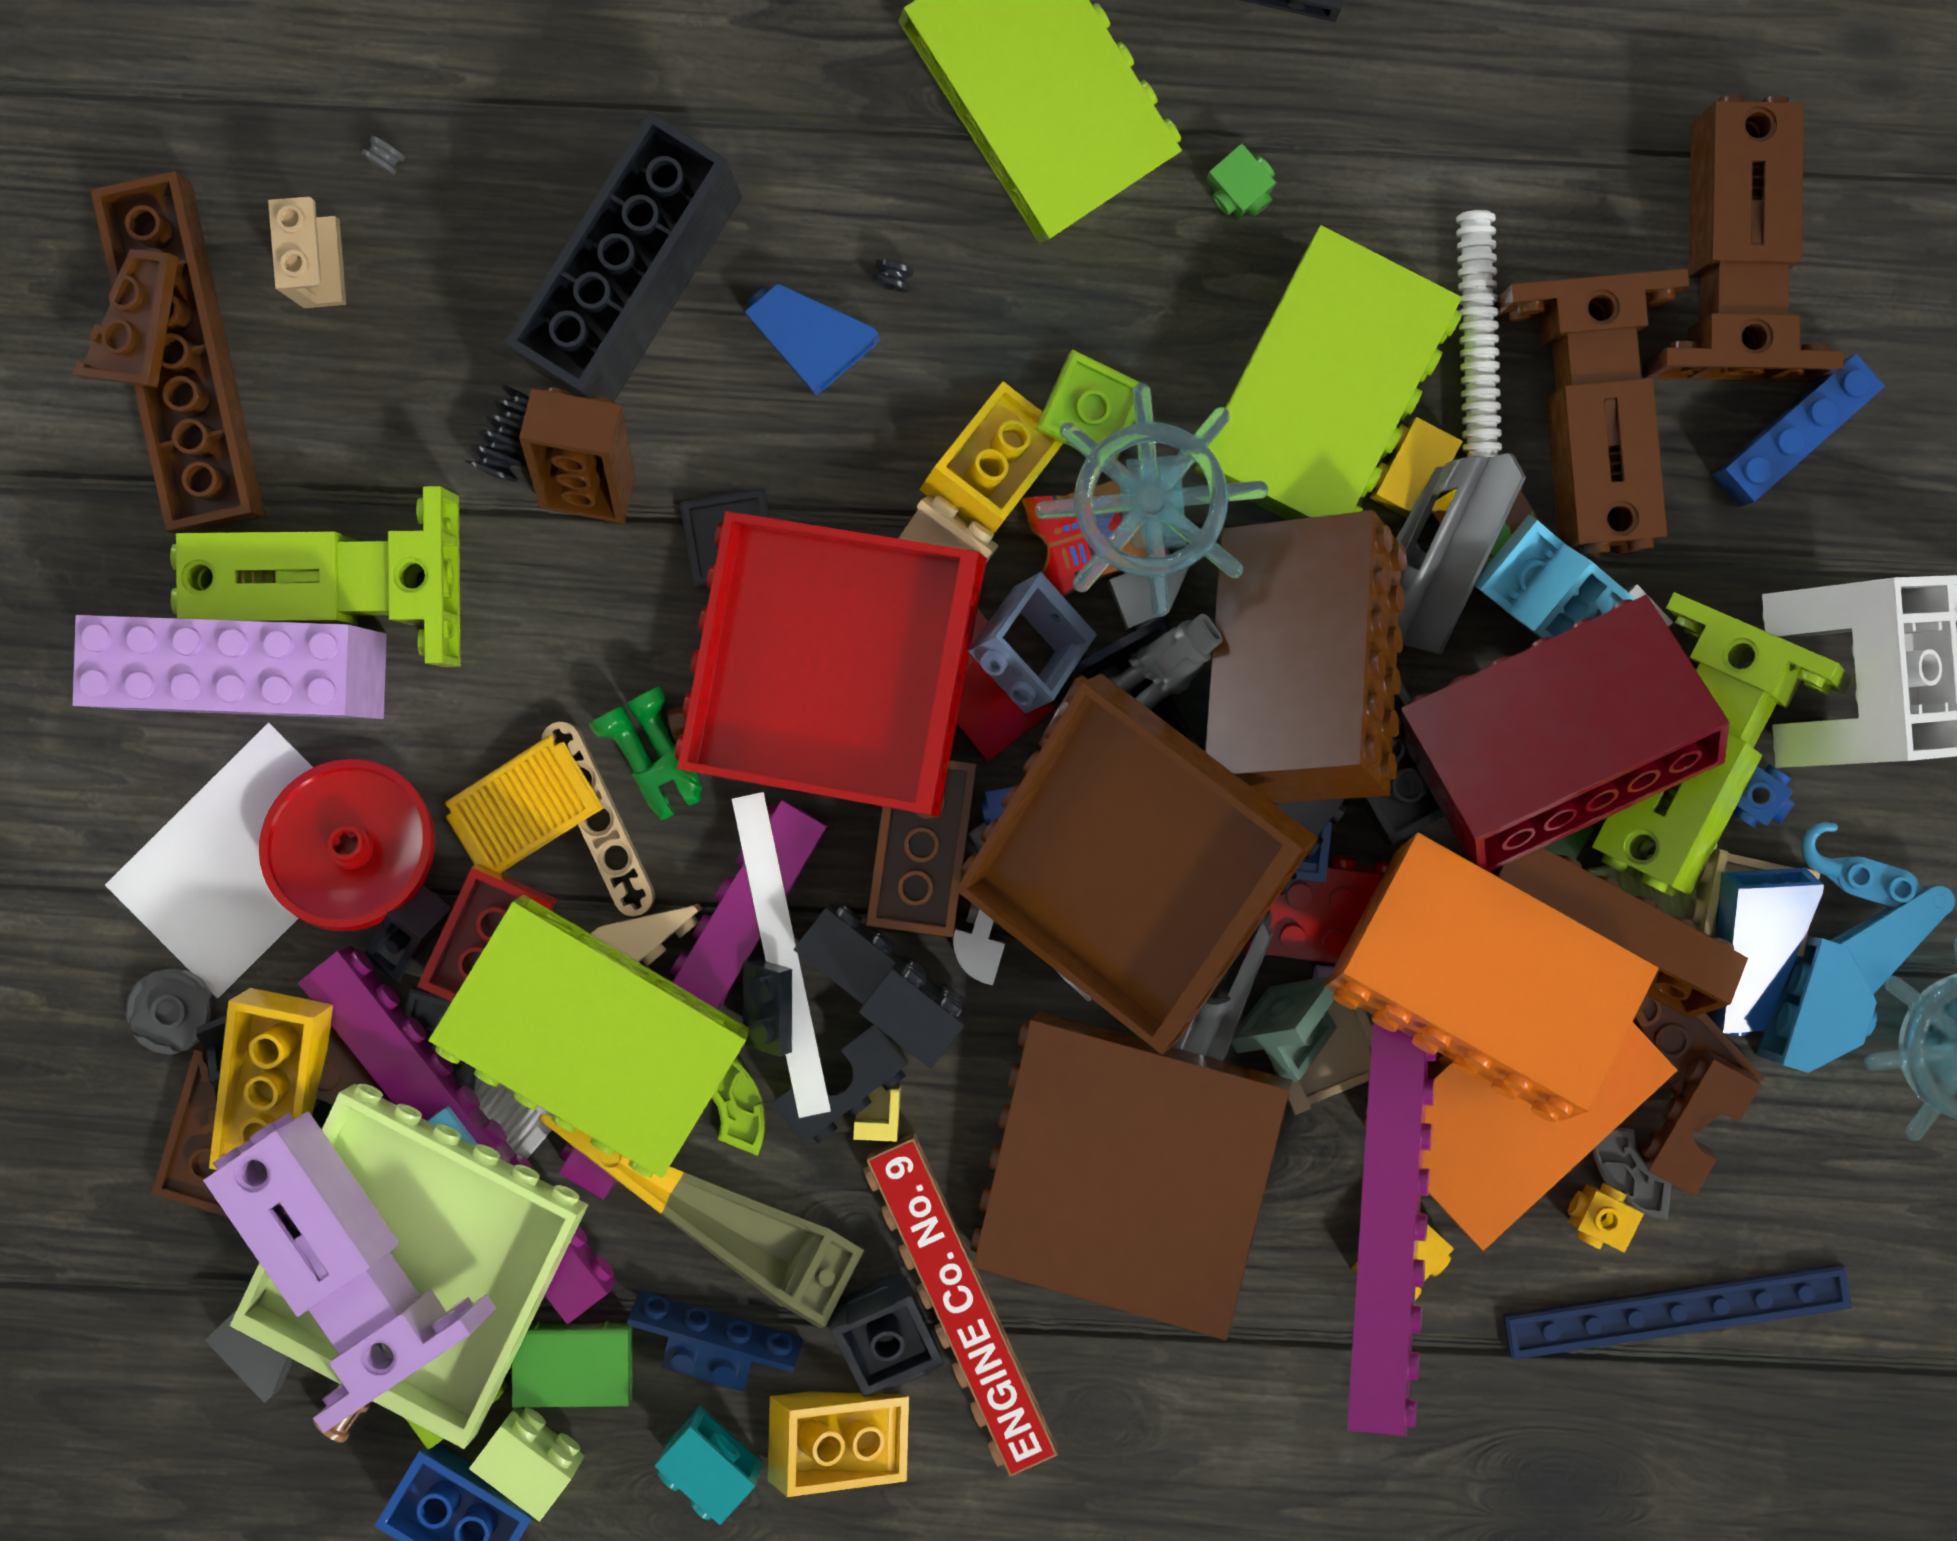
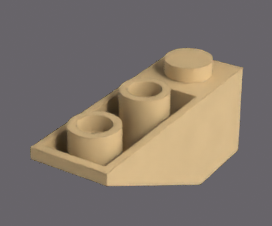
M696 904L606 924L598 927L591 934L637 962L643 961L646 966H649L667 950L662 945L665 940L674 933L679 938H682L699 923L695 915L703 908Z

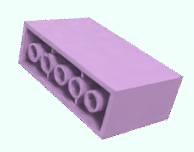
M76 615L72 706L140 711L384 719L387 634L345 624Z

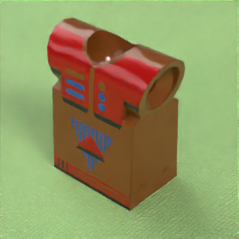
M1145 471L1073 492L1066 496H1037L1022 499L1031 533L1040 538L1047 547V558L1042 569L1043 574L1063 597L1083 587L1090 581L1143 567L1170 556Z

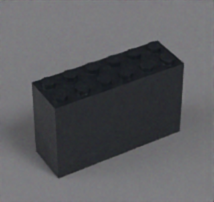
M649 112L504 344L533 370L571 394L588 399L592 396H603L615 401L742 199L741 192L727 159L652 112Z

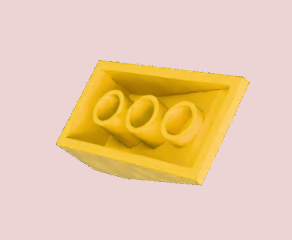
M249 988L229 1000L209 1169L217 1170L213 1162L232 1149L238 1148L250 1140L249 1138L270 1123L276 1122L286 1114L290 1113L293 1119L308 1111L312 1115L328 1049L333 1004Z

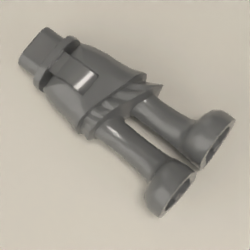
M1200 614L1193 621L1186 620L1181 622L1178 627L1164 633L1151 644L1142 646L1138 652L1132 653L1129 659L1131 666L1123 672L1116 669H1106L1099 674L1102 673L1129 695L1146 678L1152 680L1153 683L1135 698L1152 711L1169 695H1181L1184 690L1190 687L1192 681L1203 670L1207 661L1212 659L1213 649L1223 642V638L1211 619L1205 614Z

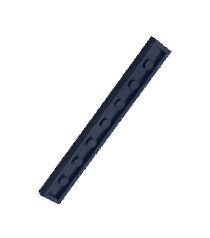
M1839 1263L1503 1314L1508 1354L1512 1360L1847 1310L1852 1309L1846 1266Z

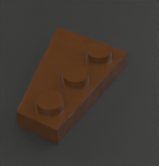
M130 249L109 293L108 298L111 304L101 326L94 325L88 338L93 343L84 362L78 360L71 375L87 379L158 388L179 257L170 253Z

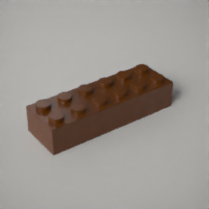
M1543 847L1489 872L1659 967L1646 994L1648 997L1688 1018L1732 1004L1749 958L1735 951V946L1729 941L1705 935L1696 930L1697 926L1690 920L1682 917H1672L1659 910L1658 905L1654 901L1641 896H1632L1619 889L1620 885L1615 880L1605 876H1595L1582 869L1581 863L1574 858L1556 855Z

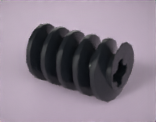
M503 384L502 389L509 395L510 400L500 398L495 400L494 404L503 414L487 415L486 419L495 430L481 429L478 434L487 445H472L471 450L479 458V461L465 460L464 462L501 481L517 482L519 478L512 472L510 467L511 465L521 467L526 465L518 451L523 450L519 436L529 396Z

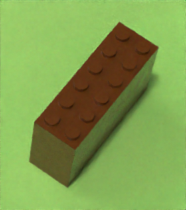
M1374 510L1222 528L1215 626L1221 633L1223 642L1213 649L1205 752L1272 803L1390 796L1391 780H1394L1397 775V762L1392 752L1393 737H1396L1399 732V720L1397 712L1394 710L1395 695H1398L1401 690V678L1399 670L1396 668L1397 653H1400L1403 648V636L1398 626L1399 612L1403 611L1405 607V596L1400 585L1401 571H1404L1407 566V556L1404 546L1398 543L1392 535L1389 526H1385Z

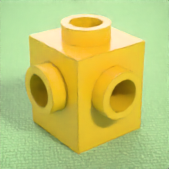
M1605 1183L1602 1184L1600 1190L1586 1184L1583 1192L1578 1191L1570 1202L1568 1214L1571 1216L1568 1223L1579 1230L1576 1237L1598 1249H1601L1603 1243H1606L1625 1253L1644 1213L1624 1202L1627 1196L1625 1193Z

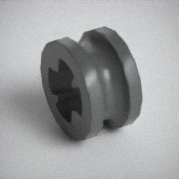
M372 135L369 139L371 147L368 150L363 149L361 155L382 170L395 176L397 172L395 169L396 163L403 162L406 157L386 142Z

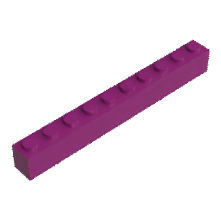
M781 800L778 806L771 803L767 811L784 892L787 897L829 826L790 802ZM743 850L736 860L742 867L735 879L732 880L726 877L714 897L716 901L720 902L712 917L704 914L696 926L692 936L698 939L692 951L690 954L682 951L670 970V974L675 976L674 984L718 1010L743 971V962L750 959L761 940ZM570 1143L566 1144L559 1156L561 1160L565 1161L559 1174L603 1200L611 1192L617 1180Z
M349 945L335 952L298 982L311 1000L333 1004L331 1026L393 1104H405L417 1109L422 1114L421 1118L426 1121L449 1106L477 1144L493 1148L500 1154V1159L513 1166L524 1165L533 1169L526 1157L520 1153L516 1154L506 1142L507 1135L501 1125L493 1119L489 1120L480 1109V1100L475 1092L466 1085L461 1087L458 1084V1079L452 1073L454 1069L451 1062L435 1052L425 1039L427 1034L423 1026L412 1017L408 1019L405 1012L398 1005L400 1004V999L397 993L388 984L380 982L372 972L373 964L364 952L359 949L355 950L352 945ZM579 1225L544 1295L566 1324H569L607 1295L617 1282L613 1277L614 1272L611 1265L603 1256L595 1255L586 1243V1234Z
M1373 1022L1347 1431L1407 1437L1408 1427L1415 1428L1417 1420V1399H1409L1410 1380L1418 1381L1420 1368V1353L1412 1352L1413 1333L1421 1334L1422 1306L1415 1305V1288L1423 1287L1425 1278V1260L1417 1259L1418 1241L1426 1242L1427 1214H1420L1421 1195H1429L1430 1169L1422 1168L1423 1150L1431 1151L1433 1133L1432 1124L1425 1123L1426 1106H1433L1435 1098V1079H1427L1428 1061L1436 1062L1437 1053L1433 1055L1417 1048L1411 1042L1413 1037L1399 1029L1396 1032H1391Z

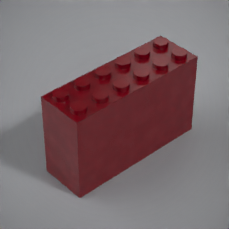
M1647 594L1635 600L1627 599L1621 601L1609 612L1594 619L1586 618L1580 620L1570 630L1558 636L1541 638L1534 642L1529 649L1512 657H1500L1493 661L1488 668L1471 676H1459L1451 681L1447 687L1430 695H1418L1401 708L1405 744L1408 753L1470 862L1488 872L1724 764L1730 723Z

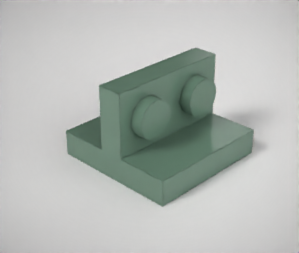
M1330 976L1268 987L1234 1033L1231 1044L1236 1052L1243 1053L1264 1049L1281 1077L1292 1079V1083L1299 1082L1337 1029L1336 1024L1327 1011L1334 1002L1332 998L1334 993L1324 988Z

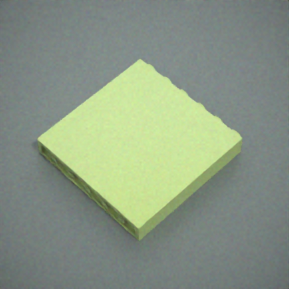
M353 1084L339 1092L322 1131L400 1243L390 1253L418 1294L421 1295L431 1288L446 1312L466 1297H469L473 1303L485 1294L488 1295L497 1308L471 1335L372 1401L465 1449L478 1434L589 1204L579 1200V1195L568 1187L562 1185H555L554 1187L540 1180V1175L535 1170L524 1165L513 1166L500 1159V1154L493 1148L482 1144L475 1146L461 1139V1134L456 1129L444 1124L434 1125L422 1119V1114L417 1109L409 1105H395L382 1098L383 1094L377 1088L367 1084ZM259 1263L230 1326L340 1384L341 1380L329 1364L339 1353L309 1310L299 1317L294 1314Z

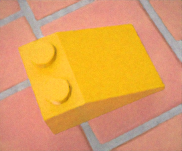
M1002 381L936 464L919 490L934 499L937 495L947 499L958 508L957 516L969 524L972 521L980 523L994 535L1063 443L1035 430L1042 411Z
M812 1391L770 1396L768 1482L786 1497L907 1481L909 1396L906 1394H877L864 1397L862 1393Z

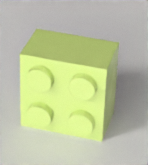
M528 1407L525 1409L514 1408L469 1469L540 1522L571 1481L585 1455L579 1451L580 1446L574 1439L563 1433L557 1435L546 1427L545 1419L535 1410Z

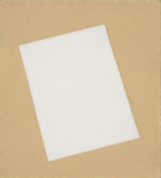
M269 722L105 884L193 974L204 981L217 999L299 919L286 910L269 890L260 866L259 839L264 819L274 800L290 782L313 767Z

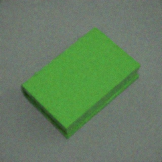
M608 1320L605 1322L569 1324L541 1323L537 1321L530 1324L512 1362V1408L611 1407L630 1405V1400H633L632 1326L627 1325V1322H609Z

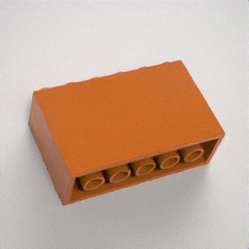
M1416 833L1396 850L1324 988L1334 993L1332 998L1339 1004L1356 1010L1357 1007L1362 1008L1373 1015L1372 1021L1378 1026L1391 1032H1396L1399 1029L1413 1037L1412 1044L1422 1051L1433 1055L1438 1051L1452 1059V1067L1459 1072L1471 1077H1476L1477 1074L1492 1082L1491 1088L1498 1094L1513 1100L1519 1097L1532 1105L1531 1111L1547 1121L1556 1122L1557 1119L1562 1121L1589 1111L1659 967L1424 835Z
M1632 1022L1589 1111L1562 1121L1557 1119L1556 1122H1550L1534 1114L1531 1111L1532 1105L1517 1097L1513 1100L1495 1092L1491 1088L1492 1082L1477 1074L1476 1077H1471L1459 1072L1452 1067V1059L1437 1051L1436 1062L1428 1061L1427 1079H1435L1434 1105L1426 1106L1425 1123L1432 1124L1433 1128L1431 1151L1423 1150L1422 1168L1430 1169L1429 1195L1458 1227L1484 1251L1678 1070ZM1367 1118L1362 1121L1365 1126Z

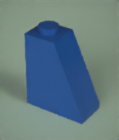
M780 284L775 285L771 290L767 286L760 289L748 301L750 308L745 311L750 322L815 397L880 342L879 334L873 327Z

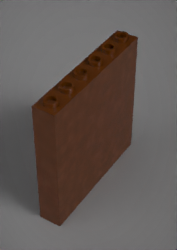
M1101 673L1086 681L1083 679L1079 680L1067 694L1065 701L1069 703L1062 716L1058 715L1047 727L1044 737L1048 740L1041 751L1037 750L1025 763L1022 771L1026 775L1021 784L1015 785L1003 799L1001 805L1005 810L999 820H993L984 830L981 836L984 844L980 851L972 854L962 866L960 873L964 877L956 891L1163 1055L1184 1035L1318 837Z
M1038 1011L1030 1020V1023L1024 1021L1019 1034L1018 1047L1024 1048L1021 1063H1014L1009 1077L1008 1088L1014 1089L1011 1105L1005 1104L1000 1116L998 1128L1005 1132L1002 1145H995L990 1159L989 1170L995 1171L992 1187L986 1185L981 1198L980 1211L986 1212L983 1227H976L971 1241L970 1251L976 1252L973 1267L1227 1340L1293 1080L1173 1047L1162 1055L1143 1039Z

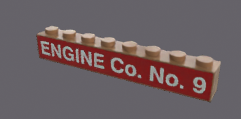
M912 1133L897 1140V1142H892L868 1153L867 1162L869 1166L863 1168L866 1179L873 1192L880 1189L887 1204L881 1207L884 1219L891 1231L898 1229L904 1244L899 1246L903 1261L908 1270L913 1268L917 1270L922 1282L917 1285L919 1296L927 1310L933 1307L940 1321V1323L934 1325L943 1348L946 1349L951 1346L958 1362L952 1364L954 1373L962 1388L970 1387L975 1399L974 1402L970 1403L971 1410L979 1427L987 1425L993 1440L988 1442V1447L997 1467L1005 1465L1011 1477L1057 1456L1056 1442L977 1268L973 1267L974 1261L916 1133Z

